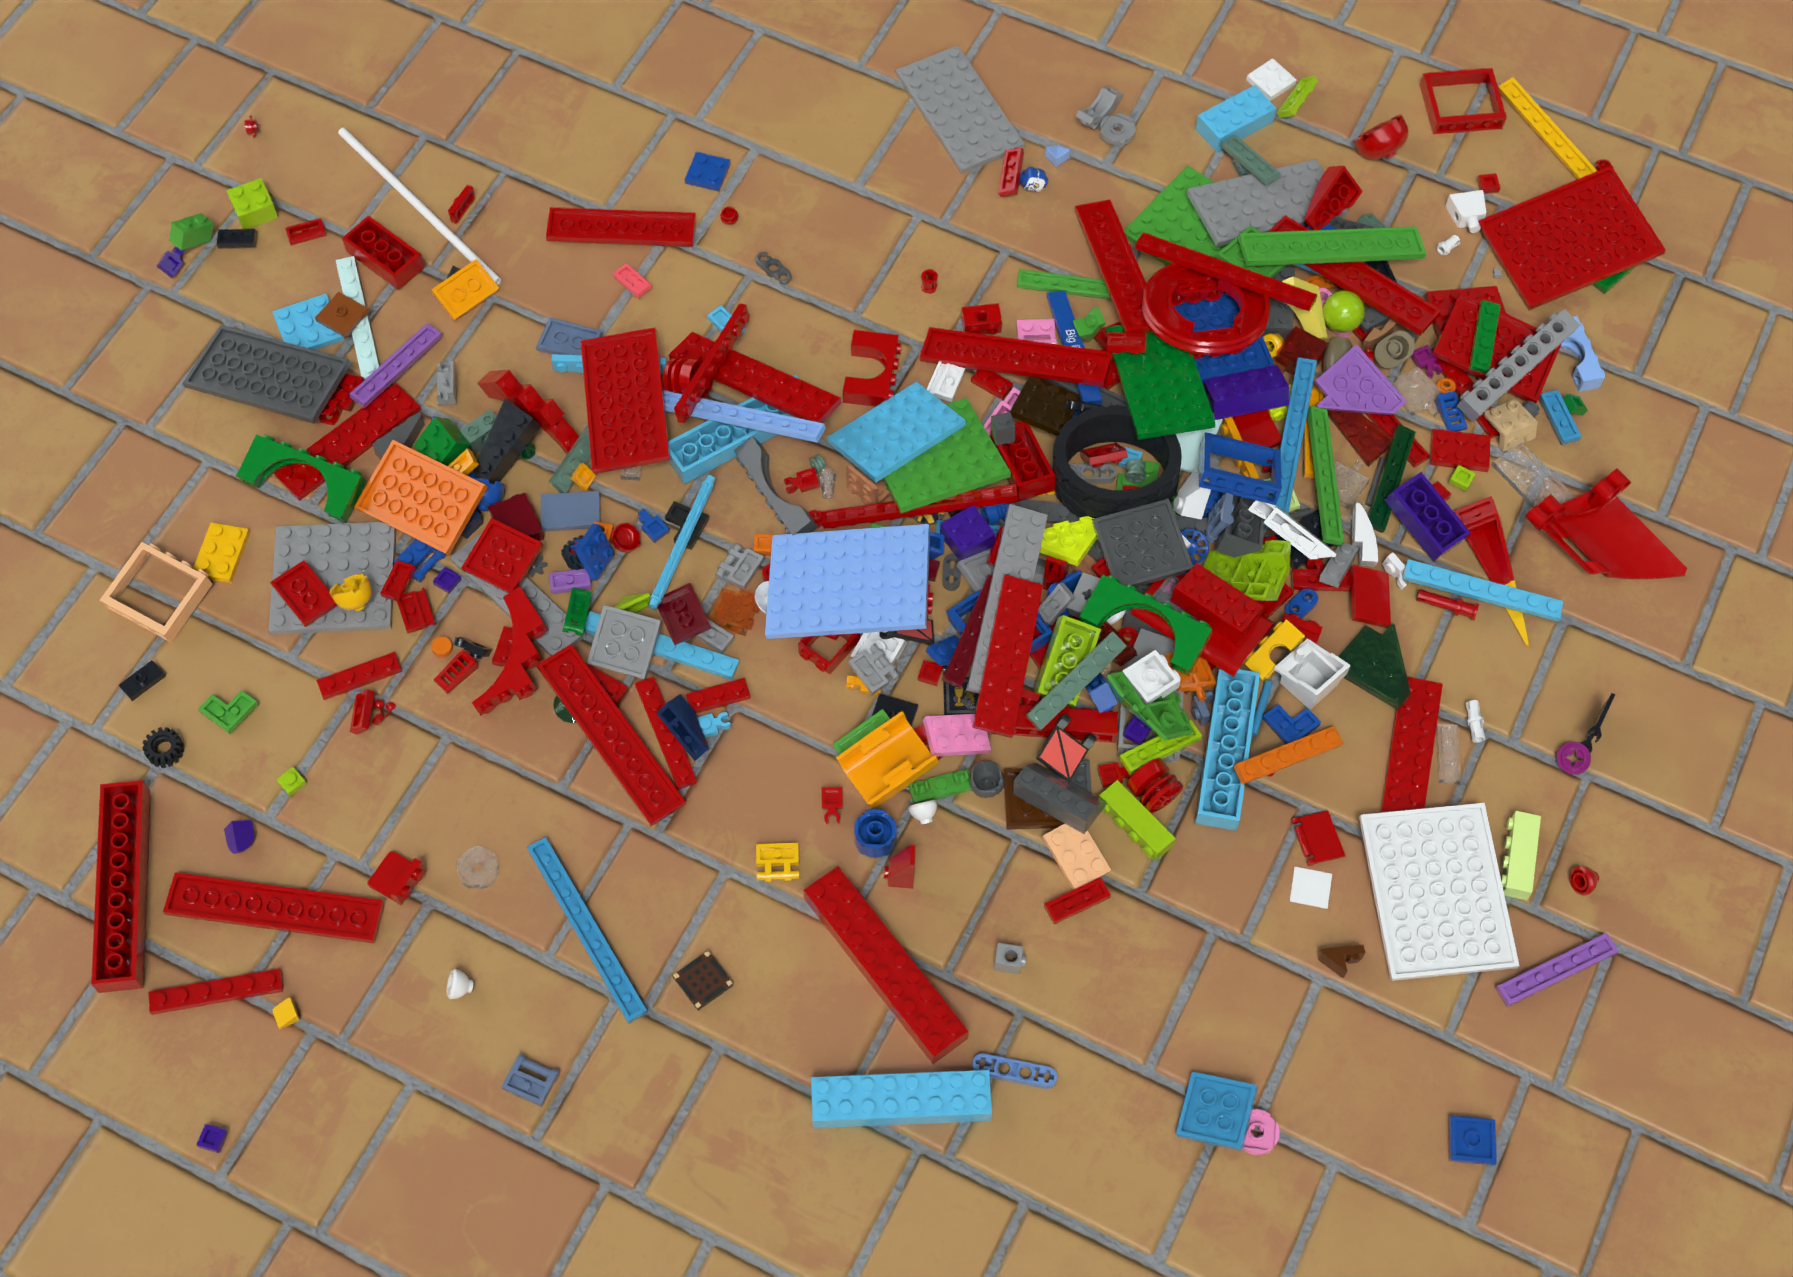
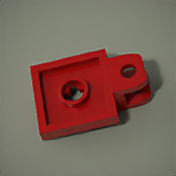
M345 373L337 388H342L343 390L334 391L319 416L321 423L334 425L342 414L341 409L351 410L355 401L350 398V393L364 381V377Z

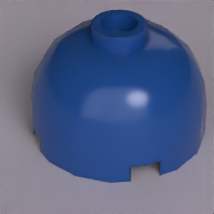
M474 478L488 487L476 510L488 511L489 506L502 500L505 485L498 481H495L494 485L489 482V479Z

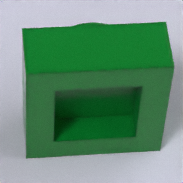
M1566 394L1563 397L1571 414L1583 416L1588 411L1580 396Z

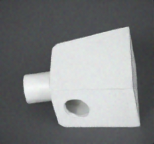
M1483 190L1449 194L1445 206L1458 228L1468 227L1470 233L1478 232L1481 229L1478 221L1486 216Z

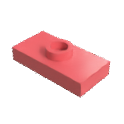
M627 263L613 273V278L638 299L652 289V285Z

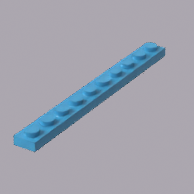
M1298 358L1280 448L1282 490L1276 505L1287 514L1289 513L1317 360Z
M546 837L528 846L527 849L627 1023L629 1024L647 1014L645 1006Z

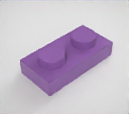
M585 569L549 573L551 594L571 592L572 587L582 590L591 589L590 577Z

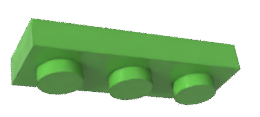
M883 709L835 742L833 747L840 755L890 720V718Z

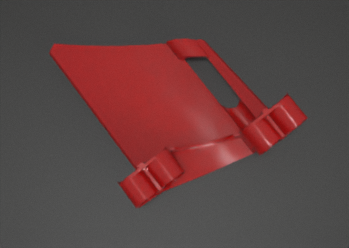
M1618 468L1599 481L1590 491L1562 504L1550 494L1525 515L1538 531L1543 529L1589 574L1603 573L1606 577L1619 579H1662L1681 577L1686 574L1687 567L1617 497L1631 484V481ZM1562 538H1569L1591 561L1584 562Z

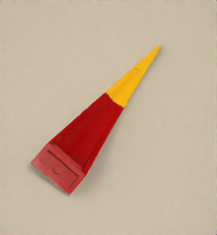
M1492 496L1455 510V514L1471 532L1466 539L1489 580L1517 588L1501 518ZM1506 608L1526 646L1529 647L1530 644L1522 612Z

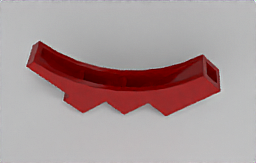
M510 370L490 371L477 383L489 398L501 401L506 399L533 417L566 454H568L579 438L578 434L563 417L564 412L553 399H542L531 384L521 385Z
M521 587L503 596L512 620V645L505 667L496 681L485 693L472 702L480 716L490 713L494 707L509 701L515 694L521 700L530 697L537 690L526 673L527 669L536 667L542 661L541 656L531 641L541 638L548 630Z

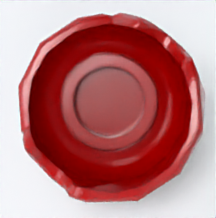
M621 523L612 530L611 543L616 550L622 553L632 552L641 544V533L635 526L629 523Z

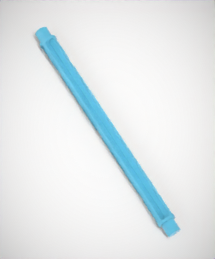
M707 475L706 480L703 481L650 597L648 606L651 609L656 610L662 602L663 596L714 487L715 477L712 475Z

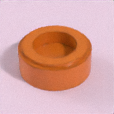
M438 637L431 645L434 655L440 658L449 656L453 650L452 643L447 637Z

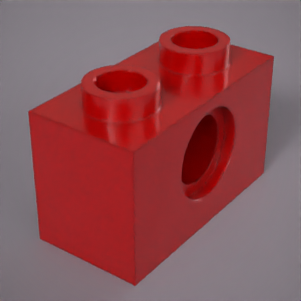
M999 303L962 307L961 321L963 332L977 334L1001 333L1002 318Z

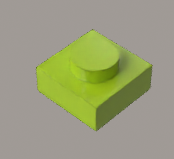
M1458 465L1449 483L1467 491L1476 473Z
M294 767L276 779L289 796H292L307 784Z

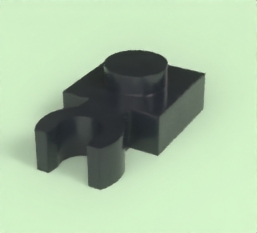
M455 637L453 645L464 648V650L470 652V656L478 659L489 657L492 651L488 647L471 642L463 637Z

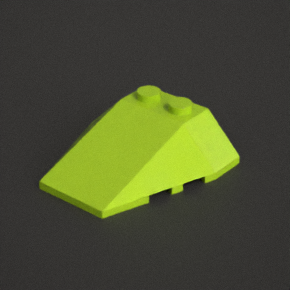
M1279 540L1265 541L1261 551L1238 557H1232L1212 550L1209 552L1203 567L1253 600L1277 601L1290 570L1291 542Z

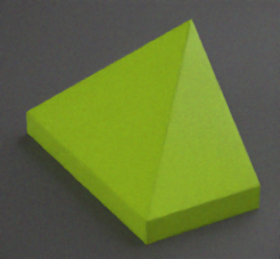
M649 593L624 595L615 608L637 613L649 607L651 596Z

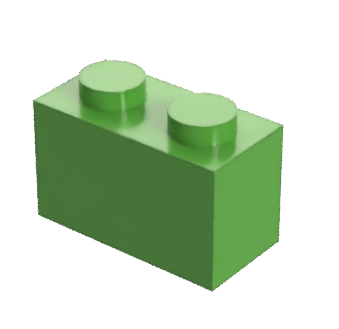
M202 213L171 222L169 241L180 250L210 242L213 222Z

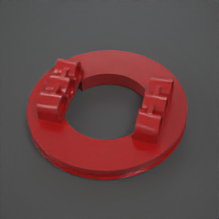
M1176 263L1161 268L1148 280L1142 298L1143 317L1153 333L1171 346L1187 351L1190 356L1193 354L1194 359H1200L1205 355L1217 357L1222 354L1235 355L1240 353L1244 348L1250 346L1262 336L1268 324L1271 307L1269 297ZM1226 292L1238 303L1240 312L1234 318L1232 328L1193 332L1195 322L1181 316L1174 306L1181 305L1184 302L1195 304L1202 300L1213 302L1220 299L1222 294Z

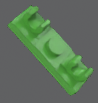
M968 769L910 784L908 788L913 804L971 791L969 785L970 773Z

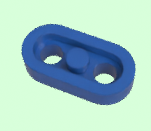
M1303 589L1286 605L1284 613L1296 614L1300 619H1303L1317 605V593L1312 589Z

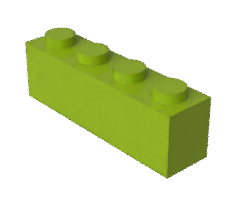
M1118 780L1099 795L1100 799L1107 802L1102 812L1108 813L1113 818L1114 824L1118 828H1122L1127 833L1128 838L1133 843H1137L1148 858H1152L1156 862L1174 846L1176 838Z

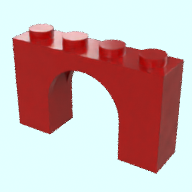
M862 330L853 331L851 356L875 359L885 369L879 376L871 379L845 376L842 392L843 403L876 407L893 397L894 390H891V387L896 384L894 369L898 370L899 358L896 357L897 354H901L902 343H899V335Z

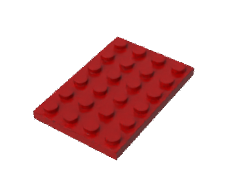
M1460 292L1432 355L1485 380L1487 378L1486 374L1469 370L1481 301ZM1500 310L1490 370L1493 367L1497 369L1499 367L1498 363L1505 356L1510 358L1512 356L1510 352L1518 345L1522 347L1524 345L1523 341L1530 334L1536 335L1537 332L1535 330L1537 328ZM1561 344L1508 392L1526 401L1530 400L1537 403Z

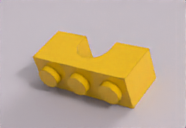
M1287 619L1284 623L1280 621L1273 629L1275 632L1270 637L1266 636L1259 643L1261 647L1256 652L1252 651L1246 659L1245 666L1250 671L1260 673L1259 679L1263 683L1275 671L1273 668L1276 664L1270 660L1271 651L1276 647H1285L1292 652L1306 639L1305 635Z

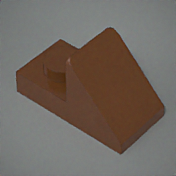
M1364 945L1321 949L1318 954V960L1344 978L1347 973L1346 962L1348 964L1360 962L1365 954Z

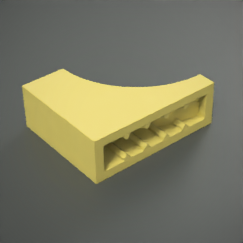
M1290 277L1281 281L1318 294L1317 300L1310 312L1290 304L1287 305L1299 318L1308 344L1313 345L1327 339L1319 286L1296 277Z

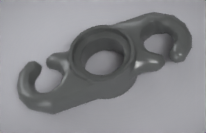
M766 252L756 255V264L766 272L767 276L779 280L781 275H786L787 278L781 279L779 281L780 284H787L791 281V272L778 259H772L771 256L767 257L768 254ZM767 257V260L761 261L760 258ZM772 265L778 267L776 271H771L768 268Z

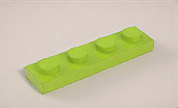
M1189 720L1193 729L1191 735L1165 741L1160 736H1157L1121 754L1119 759L1128 773L1132 775L1151 760L1156 758L1164 759L1202 740L1201 733L1193 721Z

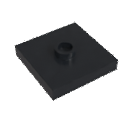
M879 694L872 716L883 709L891 719L903 711L912 727L918 710V704Z

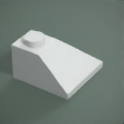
M1193 470L1179 490L1177 497L1174 499L1173 510L1181 516L1202 520L1211 489L1199 487L1198 471Z

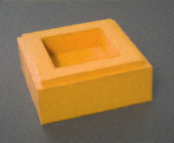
M580 463L570 479L584 491L589 488L597 475L586 464Z

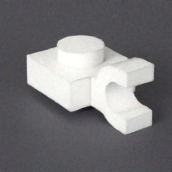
M1392 552L1383 561L1382 565L1385 571L1392 575L1394 579L1398 578L1397 585L1402 590L1406 587V583L1403 581L1405 565Z

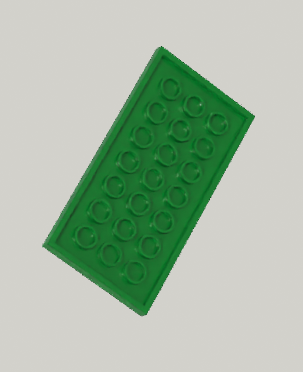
M1122 325L1106 327L1107 338L1108 332L1125 333ZM1153 331L1146 332L1145 353H1113V359L1138 440L1215 428V419L1193 354L1190 356L1187 351L1164 342Z

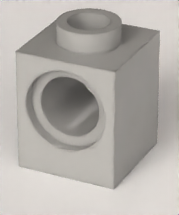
M998 943L994 970L1020 974V968H1025L1027 956L1023 954V947ZM1013 956L1016 958V961L1009 962L1005 958Z

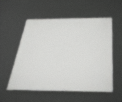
M1294 867L1290 902L1328 909L1332 874Z

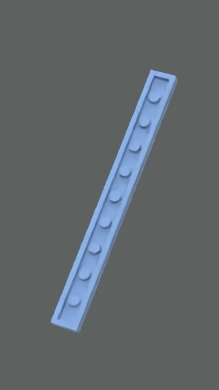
M663 390L665 411L675 413L674 407L682 394ZM703 398L696 404L691 415L693 417L812 442H818L825 431L824 423Z

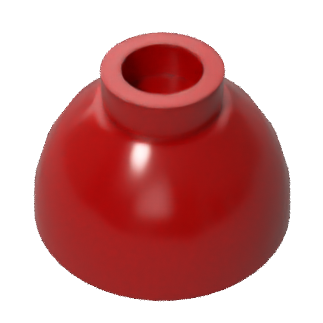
M1577 866L1571 870L1570 884L1576 893L1585 896L1595 890L1599 881L1597 872L1586 866Z

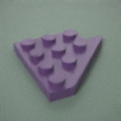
M1357 344L1313 382L1326 396L1315 407L1327 410L1392 415L1407 402Z

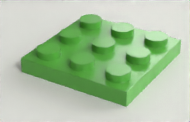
M1250 225L1242 233L1261 232ZM1238 237L1223 248L1216 257L1222 261L1270 278L1276 276L1287 266H1246Z

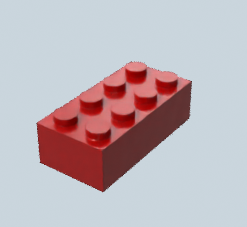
M369 215L342 237L347 253L354 256L355 259L397 290L401 289L425 267L421 253Z
M1025 422L1015 423V442L1001 445L995 444L992 432L990 431L991 440L1011 472V477L1007 478L1010 485L1016 484L1018 501L1055 491L1056 475L1029 424Z
M1198 563L1174 587L1170 602L1197 620L1208 623L1212 630L1236 646L1259 621L1264 606Z

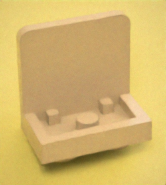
M1517 400L1508 401L1485 411L1484 417L1500 433L1499 448L1503 452L1536 438L1538 421Z

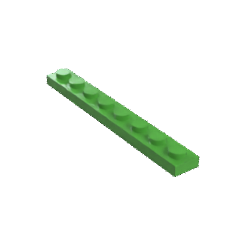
M1310 406L1307 416L1322 538L1324 543L1340 546L1344 543L1328 411L1324 408Z

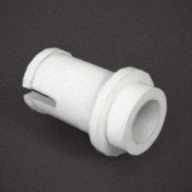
M1452 235L1445 242L1441 241L1437 246L1438 253L1440 255H1448L1453 248L1460 245L1461 242H1458L1460 241L1459 237Z

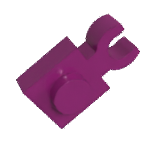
M1426 345L1415 350L1410 357L1420 370L1424 368L1427 370L1426 375L1431 379L1434 375L1432 371H1436L1440 375L1442 368L1439 364H1436L1438 358L1432 355V350Z

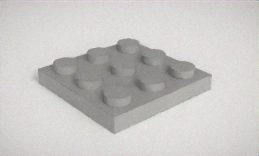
M603 605L587 663L646 679L662 621Z

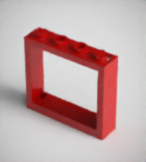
M1493 68L1423 73L1420 88L1433 135L1503 129L1507 116ZM1486 83L1494 113L1440 117L1432 87Z

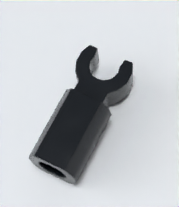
M1067 401L1066 403L1067 409L1077 410L1078 413L1101 407V405L1084 401Z

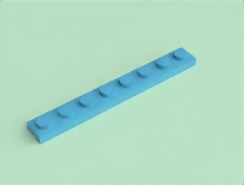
M1410 559L1406 562L1403 580L1556 622L1561 619L1563 601Z
M589 612L584 632L595 635L601 614ZM662 634L658 635L653 655L729 680H733L740 664L738 659L686 642L674 645L671 637Z

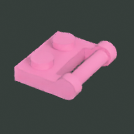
M1054 319L1017 320L1018 339H1049L1028 341L1057 344Z

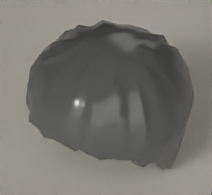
M981 761L975 764L971 770L969 785L971 791L977 796L992 798L1003 790L1005 778L999 765L995 762Z

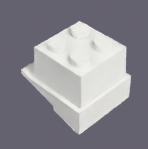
M1306 639L1278 663L1273 670L1282 675L1280 684L1311 710L1338 686L1340 680L1347 675L1350 665L1335 654H1330L1311 640Z

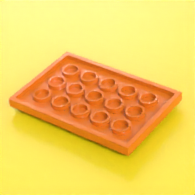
M392 440L354 508L449 556L488 487L469 476Z

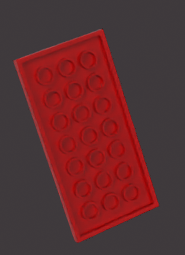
M656 328L582 340L581 351L593 473L597 474L671 461Z

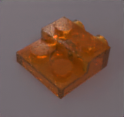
M722 588L708 619L724 630L746 636L747 631L751 630L754 625L753 617L755 613L760 611L755 601V594L740 590L738 593Z

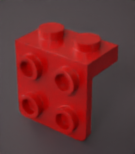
M390 851L372 874L367 884L373 890L402 905L410 896L416 884L423 878L426 870L420 860L414 858L411 862L396 852Z

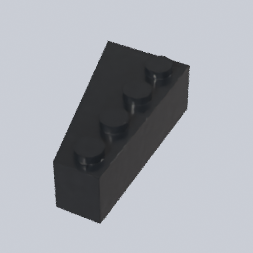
M504 399L477 459L479 465L472 471L482 479H489V482L494 485L495 481L500 482L541 428V425L533 417Z

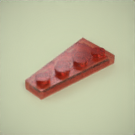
M1327 410L1329 418L1368 467L1389 449L1392 438L1363 414Z

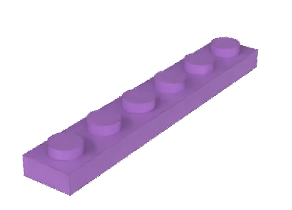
M428 323L424 325L350 393V398L366 408L442 338V333Z
M1605 933L1497 986L1496 990L1506 1006L1509 1007L1616 955L1619 950L1609 935Z

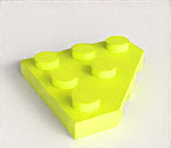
M1085 516L1081 517L1080 521L1071 523L1064 521L1053 524V527L1046 528L1040 553L1079 566L1098 539L1092 524V519L1095 518Z

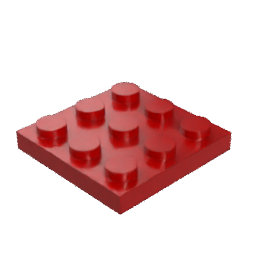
M491 518L461 569L506 593H510L520 586L542 549L543 544Z

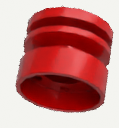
M704 359L670 360L663 372L665 391L683 394ZM713 378L709 384L708 389L704 391L701 398L704 399L709 395L713 384Z
M1161 758L1153 759L1143 765L1127 782L1128 788L1136 797L1142 796L1140 802L1142 805H1146V809L1150 813H1155L1170 804L1183 789V784L1180 781H1176L1177 777L1175 775H1168L1170 769Z

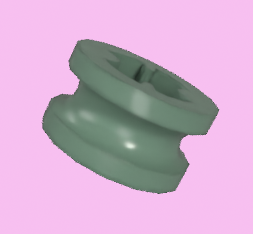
M819 454L816 455V458L811 457L809 459L811 467L815 468L817 474L820 473V470H826V464Z

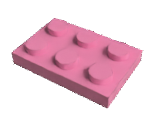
M974 714L925 716L923 719L931 756L989 754L991 746L987 732L972 728Z

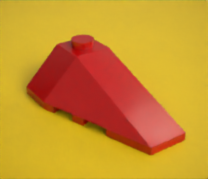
M1344 165L1328 167L1317 184L1304 218L1312 231L1320 230L1331 222L1332 218L1339 216L1343 210L1353 206L1363 192Z

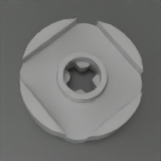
M1116 113V116L1111 117L1108 115L1101 121L1100 138L1110 145L1123 148L1135 136L1136 128L1133 124L1134 121L1129 116L1121 113Z

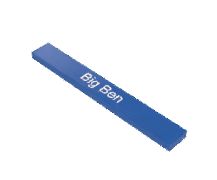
M1065 290L1048 292L1047 300L1062 345L1085 348L1082 338L1079 337L1073 324L1075 318ZM1076 383L1081 401L1098 405L1102 404L1103 399L1098 386Z

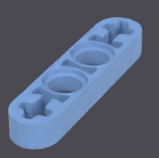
M981 1053L976 1055L972 1062L973 1071L989 1070L990 1078L1043 1089L1053 1088L1057 1082L1056 1071L1048 1066ZM981 1060H984L986 1065L992 1066L993 1061L995 1062L994 1072H990L991 1067L984 1066V1069H979V1065L976 1063H980ZM1000 1064H1007L1010 1072L1008 1074H1001L997 1068ZM1027 1068L1031 1071L1032 1075L1030 1078L1024 1079L1020 1076L1019 1071ZM1035 1070L1039 1071L1038 1076H1045L1046 1073H1049L1052 1079L1049 1080V1083L1044 1082L1043 1077H1038L1037 1081H1034Z

